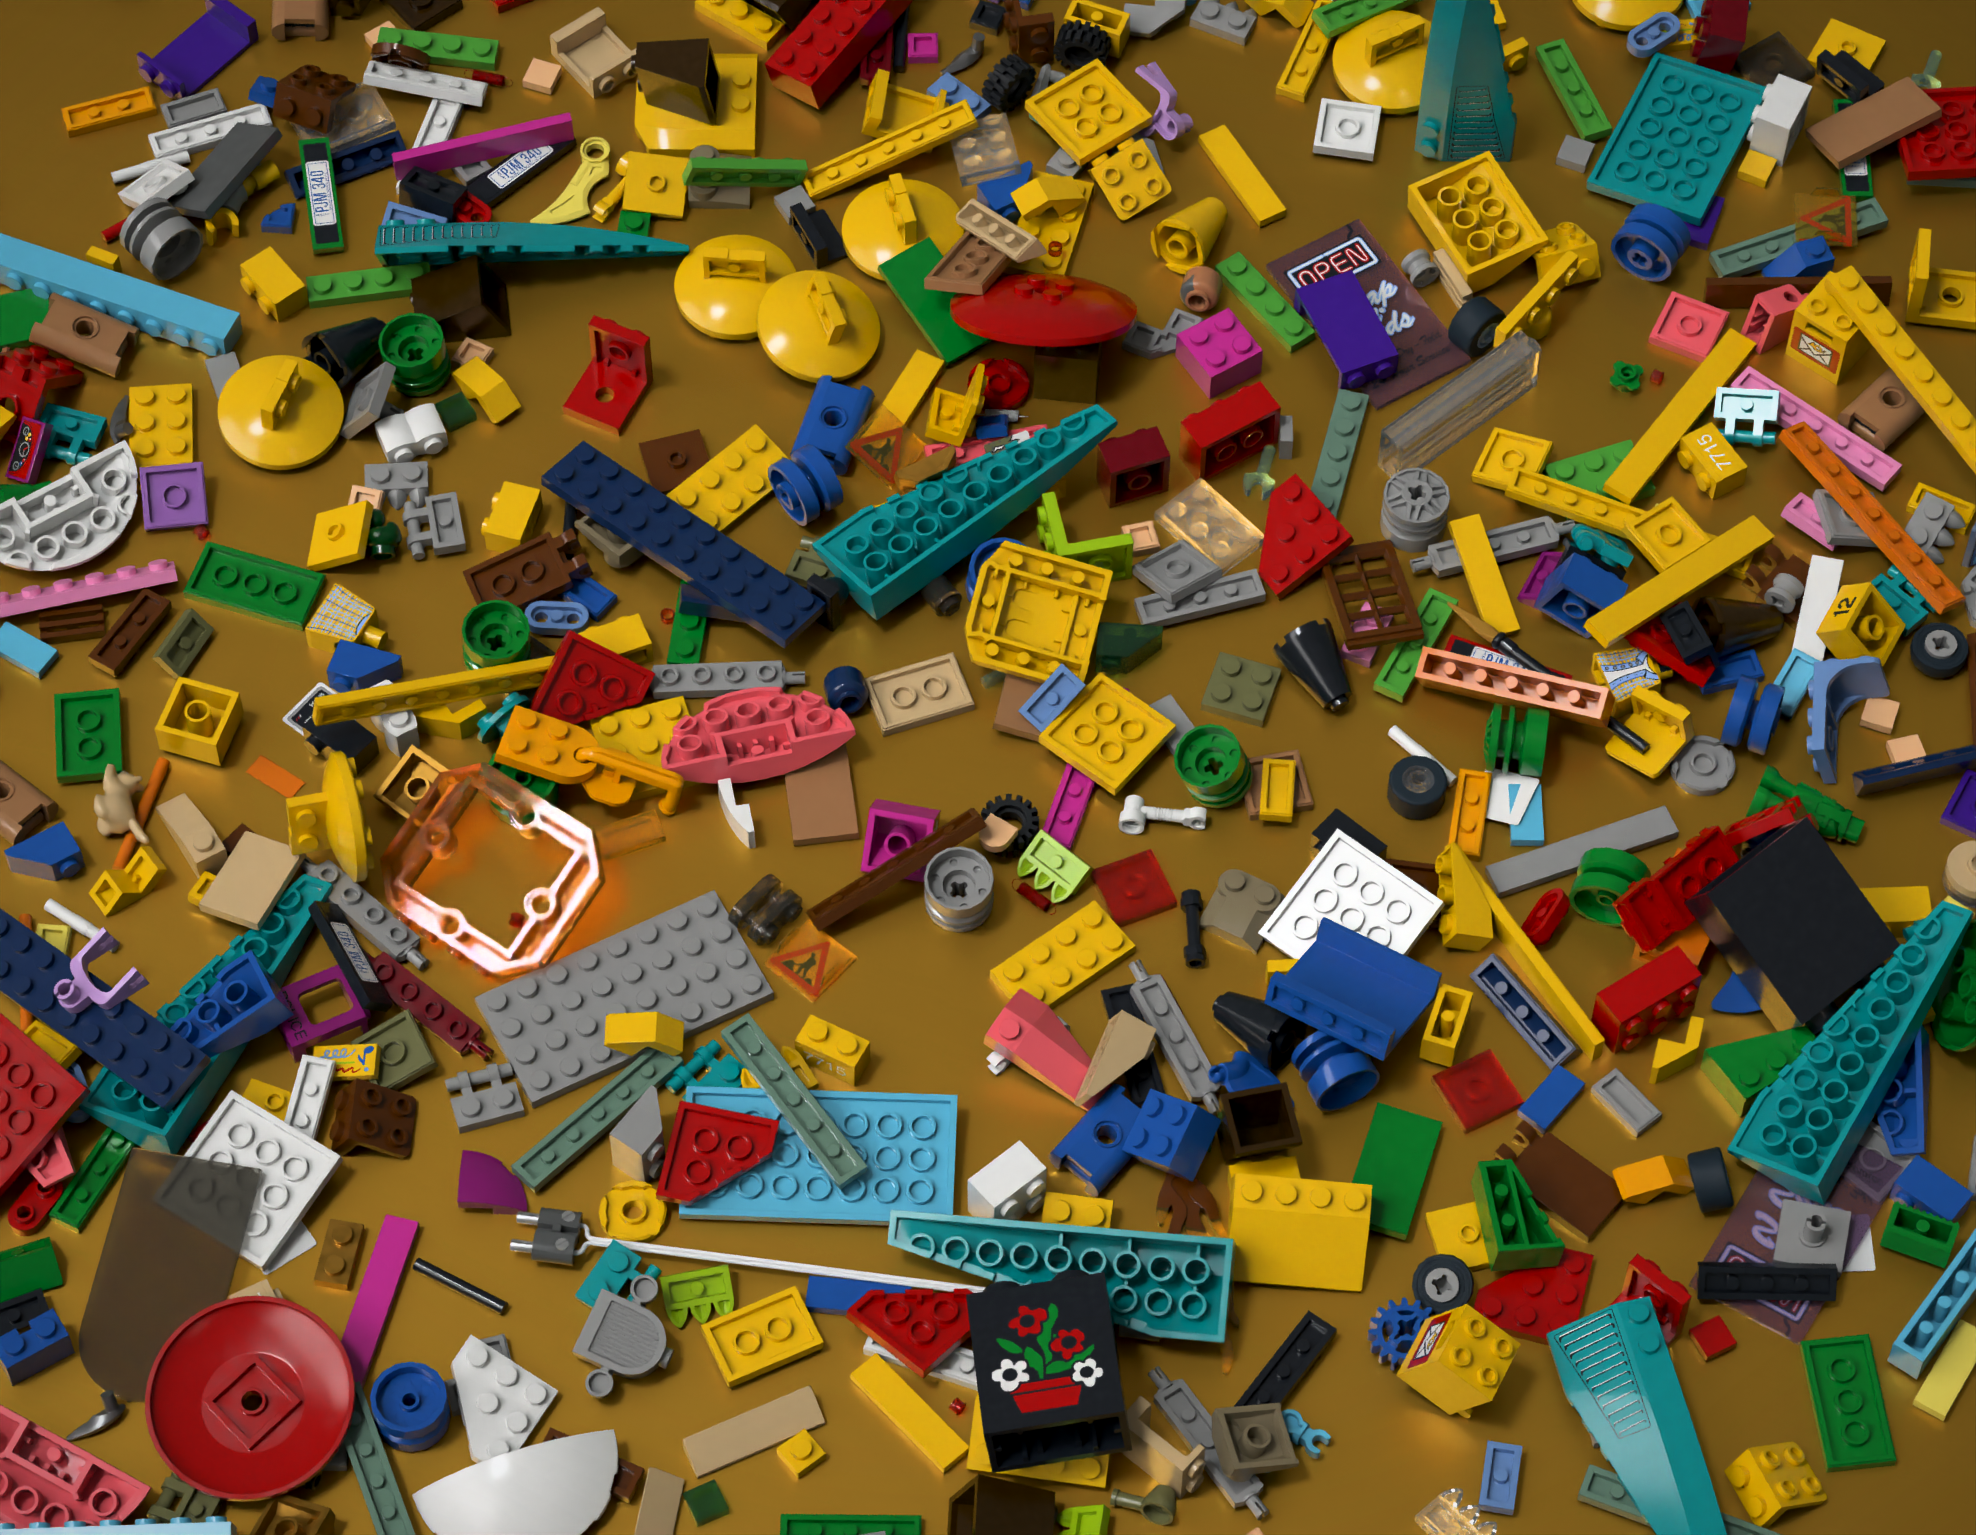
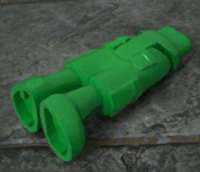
M1767 765L1745 818L1785 801L1773 793H1778L1788 798L1799 795L1807 813H1812L1815 816L1819 825L1818 832L1821 836L1835 839L1838 834L1836 841L1841 842L1843 838L1856 844L1865 821L1852 816L1853 811L1845 809L1841 804L1837 803V800L1822 795L1817 789L1802 782L1798 783L1797 786L1791 784L1780 775L1775 767Z

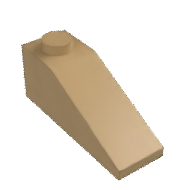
M183 793L155 807L197 878L199 879L204 871L218 875L228 859L226 848L211 824L188 796Z
M1124 1010L1113 1016L1108 1021L1073 1104L1080 1107L1140 1060H1147L1155 1047V1042L1152 1039L1156 1028Z

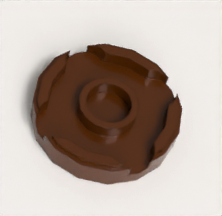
M389 42L375 43L372 46L371 56L373 61L429 71L431 57L419 49Z

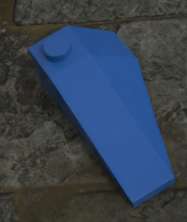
M249 950L224 967L216 976L218 981L206 995L201 993L195 999L197 1005L185 1018H179L170 1029L210 1058L268 1033L294 1014L282 990L256 954Z
M1921 1025L1901 1067L1876 1111L1879 1125L1892 1157L1926 1154L1930 1042L1929 1034L1923 1025Z

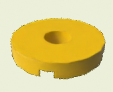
M625 1181L618 1183L612 1187V1190L607 1195H604L600 1203L599 1218L601 1227L609 1239L649 1243L659 1236L666 1225L668 1214L665 1201L656 1199L657 1190L652 1185L643 1181ZM630 1207H638L642 1210L641 1216L636 1219L625 1217L624 1212Z

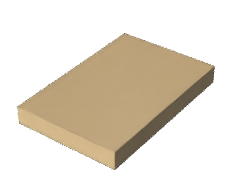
M954 652L864 678L868 690V701L883 737L975 710V703Z
M245 831L199 903L200 911L259 931L305 859V853L292 856L289 845Z

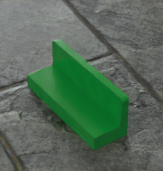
M50 1237L0 1252V1303L39 1288L43 1291L63 1284Z

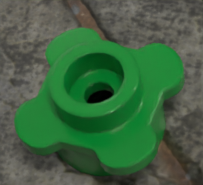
M1623 361L1615 362L1613 365L1615 372L1610 377V384L1621 392L1638 390L1640 388L1639 377L1643 375V368L1640 365L1625 364Z

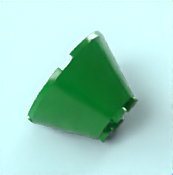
M1976 919L1971 920L1931 1005L1936 1014L1934 1021L1930 1022L1935 1038L1941 1046L1956 1052L1976 1048Z

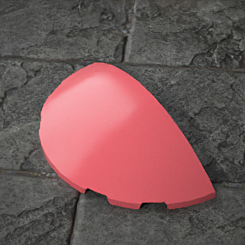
M755 687L718 696L705 702L703 711L694 717L685 715L673 727V737L669 744L663 745L661 763L662 768L680 774L686 781L718 784V780L731 778V783H744L779 776L802 768L836 750L855 736L856 733L847 714L840 707L834 710L827 706L824 698L820 695L805 690L799 695L785 694L782 687Z
M0 1404V1523L15 1524V1529L29 1528V1523L33 1522L50 1523V1528L64 1527V1522L83 1521L86 1522V1526H99L102 1520H119L122 1523L136 1511L151 1491L152 1487Z

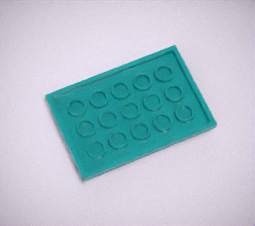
M1655 52L1587 180L1586 189L1633 205L1643 203L1657 204L1671 210L1682 221L1701 226L1753 124V122H1750L1756 105L1762 106L1764 102L1762 96L1766 87Z

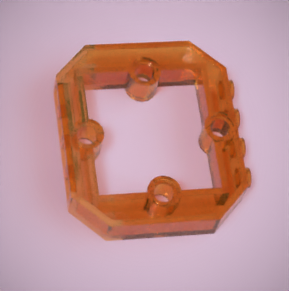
M486 762L440 772L380 858L386 901L395 911L393 917L408 927L411 923L420 927L419 934L433 944L440 940L448 945L445 951L459 961H462L464 957L474 962L471 968L482 976L488 978L492 974L500 980L528 974L534 970L545 969L606 882L599 840L594 832ZM477 793H480L508 811L511 825L523 837L535 839L544 834L574 853L550 889L537 887L526 895L524 909L530 918L508 950L473 928L471 922L459 910L454 908L444 909L412 888L433 857L436 859H447L456 852L458 838L452 829ZM535 813V818L530 824L522 825V819L526 814ZM444 833L443 842L433 846V838L438 834ZM544 901H550L549 909L545 913L538 914V906ZM453 922H459L458 930L453 934H447L448 926Z

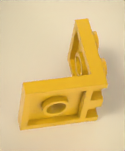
M1919 228L1908 270L1909 285L1906 296L1907 312L1905 322L1976 330V272L1929 267L1932 229ZM1951 294L1956 296L1958 301L1949 302L1943 296Z

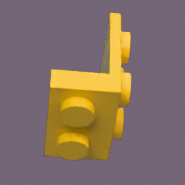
M1130 137L1117 145L1119 152L1110 157L1107 153L1102 154L1091 161L1093 167L1087 170L1092 180L1098 183L1120 220H1127L1171 192V185L1143 138L1135 141L1133 137Z
M1563 222L1558 224L1556 228L1544 231L1549 238V243L1532 255L1536 260L1538 282L1568 250L1579 256L1577 264L1579 273L1572 284L1601 277L1597 243L1577 224Z
M978 363L965 396L935 387L931 398L925 437L961 447L965 435L971 437L976 421L973 417L975 413H981L985 396L980 395L984 393L988 381V376L984 375L985 364Z
M1637 685L1630 693L1634 713L1624 725L1648 742L1650 747L1642 755L1617 735H1614L1605 746L1606 753L1651 778H1657L1694 737L1691 712L1681 704H1674L1664 699L1657 691L1647 690Z
M1792 1441L1747 1448L1724 1470L1752 1522L1766 1529L1788 1509L1819 1505L1827 1499L1821 1482L1815 1476L1803 1451Z

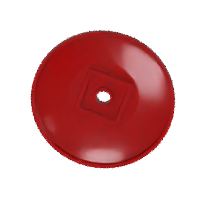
M1024 273L999 276L983 295L956 293L950 301V315L954 322L963 329L991 340L1026 346L1066 347L1098 343L1126 333L1137 321V306L1126 294L1092 280L1061 274Z
M242 1296L215 1303L191 1316L173 1332L159 1351L150 1370L145 1393V1415L149 1434L157 1452L169 1469L183 1482L206 1495L240 1502L260 1501L286 1494L302 1486L321 1472L338 1452L346 1438L355 1407L354 1373L350 1359L337 1335L321 1318L310 1310L294 1302L270 1296ZM253 1394L260 1395L262 1397V1404L258 1409L249 1411L244 1408V1401L248 1396Z

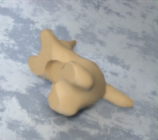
M107 764L103 781L105 795L97 794L94 800V812L98 816L97 828L103 836H110L115 833L124 834L131 830L138 841L147 844L149 843V838L135 818L131 801L135 793L144 790V786L139 784L142 781V777H135L125 771L117 774L114 764Z

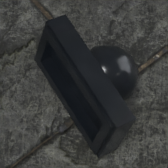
M813 573L807 580V590L810 594H814L826 602V611L815 621L834 632L840 625V606L845 604L849 596L848 586L841 578L827 577L823 579Z

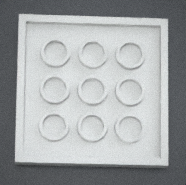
M1337 828L1258 934L1291 959H1300L1316 941L1320 922L1323 917H1326L1407 956L1445 904L1442 900Z
M231 1090L152 1201L158 1207L265 1272L340 1166L343 1159L337 1153Z

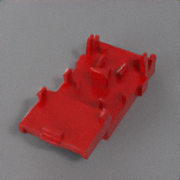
M1719 826L1705 827L1699 832L1700 836H1695L1685 842L1686 848L1674 858L1669 857L1663 862L1664 866L1650 878H1642L1638 882H1632L1628 886L1629 890L1612 903L1622 920L1620 924L1628 937L1632 936L1642 953L1652 951L1673 932L1684 930L1696 920L1684 902L1739 860Z

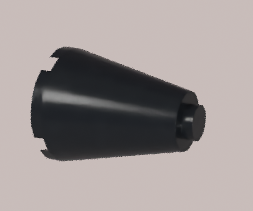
M370 317L311 333L302 341V349L306 347L308 354L304 359L324 369L336 382L338 388L342 389L380 352L379 337L386 324L382 320Z
M1323 618L1324 624L1319 625L1314 620L1294 629L1284 636L1286 643L1281 648L1277 643L1272 651L1276 658L1324 709L1337 711L1349 704L1348 698L1352 695V691L1332 624L1329 619Z
M1231 991L1218 996L1212 1007L1214 1020L1265 1068L1280 1071L1291 1062L1292 1053L1296 1049L1294 1046L1298 1038L1304 1040L1308 1024L1265 1004V1000Z

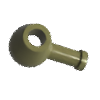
M1157 1485L1146 1497L1121 1492L1120 1489L1114 1488L1111 1494L1110 1505L1138 1510L1148 1521L1158 1525H1168L1173 1521L1176 1513V1493L1166 1485Z

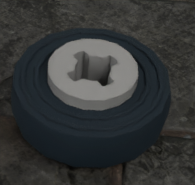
M1946 623L1924 625L1915 633L1910 645L1911 660L1915 667L1923 674L1934 678H1947L1958 673L1964 667L1969 654L1968 642L1964 634L1956 627Z
M1437 1254L1430 1256L1418 1265L1413 1274L1412 1290L1415 1299L1420 1300V1306L1423 1309L1430 1306L1434 1315L1468 1304L1473 1295L1474 1280L1471 1270L1464 1261L1454 1255Z

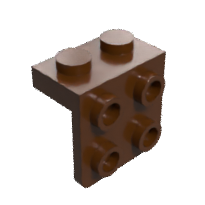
M1004 0L1005 11L1008 12L1003 13L1005 30H1010L1011 36H1008L1010 53H1016L1017 56L1028 64L1054 60L1055 21L1053 13L1022 16L1019 0Z
M304 65L277 82L272 115L327 134L332 130L336 103L354 92L356 83L349 81L344 75L329 74L321 71L318 66Z
M356 1078L343 1090L338 1091L334 1100L336 1117L329 1134L332 1140L331 1150L343 1157L355 1146L361 1145L401 1159L410 1154L416 1111V1099L413 1096Z

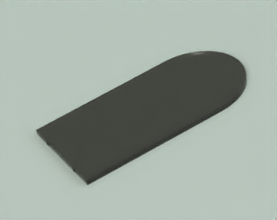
M132 1147L79 1331V1352L82 1363L91 1379L103 1391L113 1390L116 1398L127 1402L145 1403L146 1386L150 1370L155 1358L168 1338L191 1316L215 1303L227 1300L261 1179V1169Z

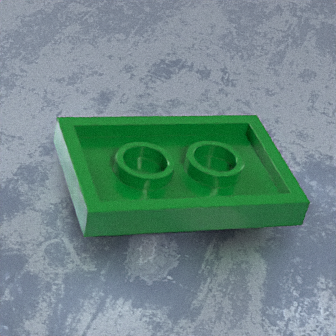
M119 688L54 694L56 775L58 784L103 780L107 764H114L117 774L124 771L121 694Z

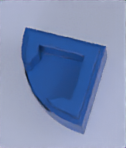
M283 204L280 206V209L275 210L270 215L267 214L261 222V231L292 234L296 204Z

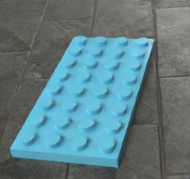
M687 1086L686 1102L778 1120L780 1127L771 1158L693 1205L679 1204V1219L889 1226L891 1210L953 1215L958 1095L809 1090L868 1168L867 1172L840 1190L762 1088Z

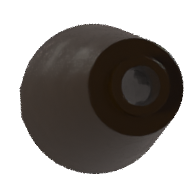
M1705 596L1696 599L1692 606L1695 615L1712 642L1718 658L1779 635L1784 626L1783 614L1775 605Z

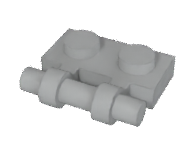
M456 492L426 496V507L417 508L414 501L404 503L402 519L404 526L408 529L406 542L408 549L412 552L413 559H423L425 557L424 548L433 545L435 555L466 551ZM429 522L430 531L421 532L420 525Z
M495 1062L486 1065V1069L467 1073L466 1070L458 1072L456 1077L445 1079L447 1092L459 1089L462 1092V1096L450 1099L459 1134L525 1116L516 1081L504 1085L501 1082V1078L513 1075L510 1062L497 1065ZM490 1081L492 1088L473 1093L471 1086Z

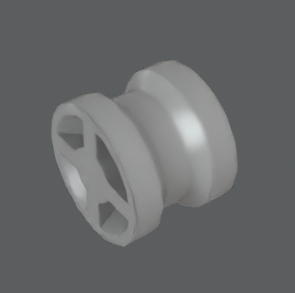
M1418 249L1411 252L1401 263V268L1406 274H1410V281L1417 288L1429 285L1440 273L1438 266L1430 261L1431 256L1426 249Z
M1779 573L1773 580L1774 586L1766 591L1764 599L1767 604L1775 605L1782 613H1790L1796 605L1795 599L1800 598L1805 589L1796 577L1786 573Z

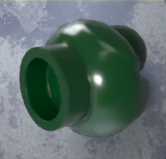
M373 509L366 547L370 549V557L373 559H391L396 556L395 548L401 543L402 534L398 525L394 522H389L384 526L386 521L385 515L379 509Z

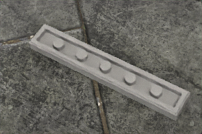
M1664 805L1488 865L1485 868V873L1497 897L1502 898L1577 872L1581 857L1590 849L1608 847L1630 854L1677 838L1679 831Z

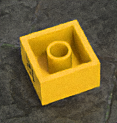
M1872 582L1843 585L1816 634L1839 660L1871 656L1879 658L1883 667L1906 624Z
M179 676L155 727L159 749L221 766L244 714L240 693Z

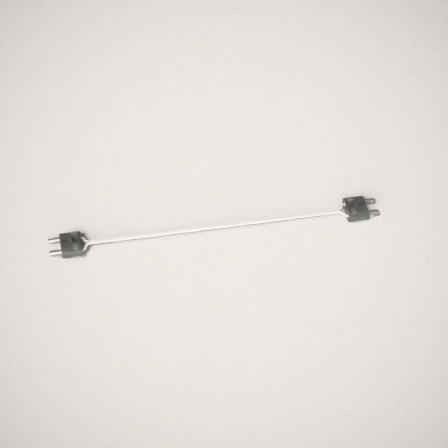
M542 1207L540 1214L521 1211L517 1213V1223L537 1225L538 1228L535 1231L533 1241L512 1239L510 1250L531 1253V1259L534 1261L573 1265L576 1255L583 1254L588 1246L608 1247L613 1239L591 1236L589 1227L583 1223L582 1212ZM583 1228L585 1236L589 1241L583 1243L581 1249L577 1250V1243H579ZM614 1239L629 1250L948 1292H953L954 1289L968 1288L973 1293L983 1292L986 1288ZM1118 1325V1336L1160 1341L1158 1337Z

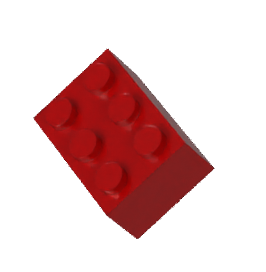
M1261 381L1251 386L1242 387L1236 394L1224 400L1219 399L1215 401L1209 408L1199 413L1188 415L1181 421L1179 459L1200 484L1278 443L1280 405Z
M1677 945L1596 994L1591 1021L1605 1038L1604 1043L1614 1055L1623 1049L1626 1051L1631 1050L1641 1041V1038L1650 1033L1654 1035L1661 1032L1668 1025V1022L1677 1017L1680 1019L1684 1018L1694 1010L1702 974Z

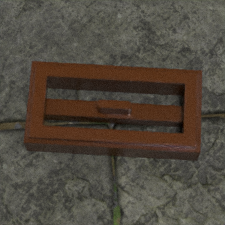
M102 604L38 612L40 640L46 644L99 638L106 635ZM95 624H98V626H94V627H86V628H80V627H79V626H87V625H95ZM64 628H67V630H63V631L47 632V631H49V630H56V629H64Z

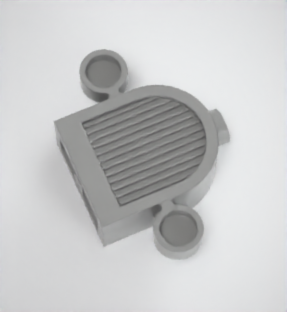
M639 1275L632 1281L630 1286L633 1297L632 1302L602 1288L572 1350L574 1356L600 1368L590 1372L585 1381L588 1393L594 1398L602 1399L611 1394L614 1388L613 1374L626 1379L643 1378L653 1373L659 1366L666 1369L673 1356L674 1350L667 1347V1336L663 1324L653 1312L645 1308L646 1304L656 1299L659 1292L656 1280L649 1275Z

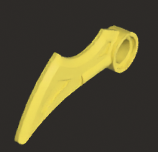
M590 137L581 144L582 164L562 194L546 210L531 219L530 223L559 225L591 214L588 207L589 193L598 182L609 177L611 154L610 145L606 140L600 137ZM592 149H600L604 152L599 158H590L587 155Z

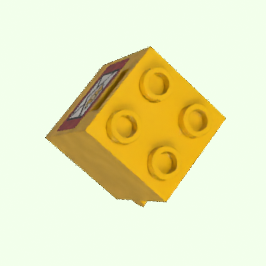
M1829 271L1795 309L1785 354L1837 386L1872 344L1825 287L1826 278L1835 274Z
M1465 1304L1425 1319L1396 1376L1447 1414L1458 1413L1462 1417L1470 1418L1473 1413L1472 1407L1493 1400L1521 1344L1470 1305Z

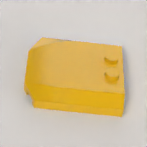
M714 54L720 73L716 124H707L648 105L643 92H639L636 84L635 133L646 146V152L674 157H690V152L697 146L710 145L716 148L719 153L755 157L758 54Z
M1004 541L995 553L982 564L979 570L964 626L971 663L1039 683H1044L1063 663L1084 682L1113 571Z

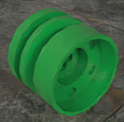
M407 313L397 316L386 324L380 333L378 344L383 362L387 361L396 367L391 385L400 393L418 397L432 394L443 387L450 377L452 364L441 326L435 319L423 313Z
M490 600L473 607L464 618L462 625V647L465 667L468 671L530 660L529 622L527 616L519 607L508 601Z
M1494 703L1493 710L1486 723L1484 737L1485 771L1494 772L1497 757L1503 758L1502 773H1507L1513 759L1518 760L1519 775L1541 778L1548 732L1549 710L1528 707L1524 720L1517 721L1515 705H1510L1508 719H1501L1502 704Z
M1214 724L1197 726L1187 732L1177 744L1174 754L1175 769L1194 800L1203 806L1216 809L1231 806L1241 800L1250 789L1253 779L1252 764L1235 735L1225 727Z

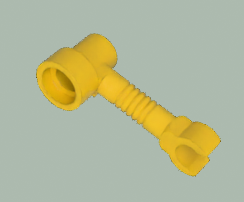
M629 151L620 158L615 169L616 173L624 178L607 197H603L593 207L596 213L592 217L601 223L608 219L615 205L624 196Z

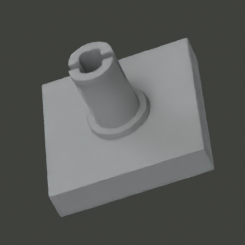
M385 361L355 384L344 415V422L340 432L342 437L349 440L378 418L383 419L394 414L404 413L403 409H399L385 401L396 370L395 366Z
M1783 1199L1772 1263L1836 1264L1837 1278H1840L1851 1212Z

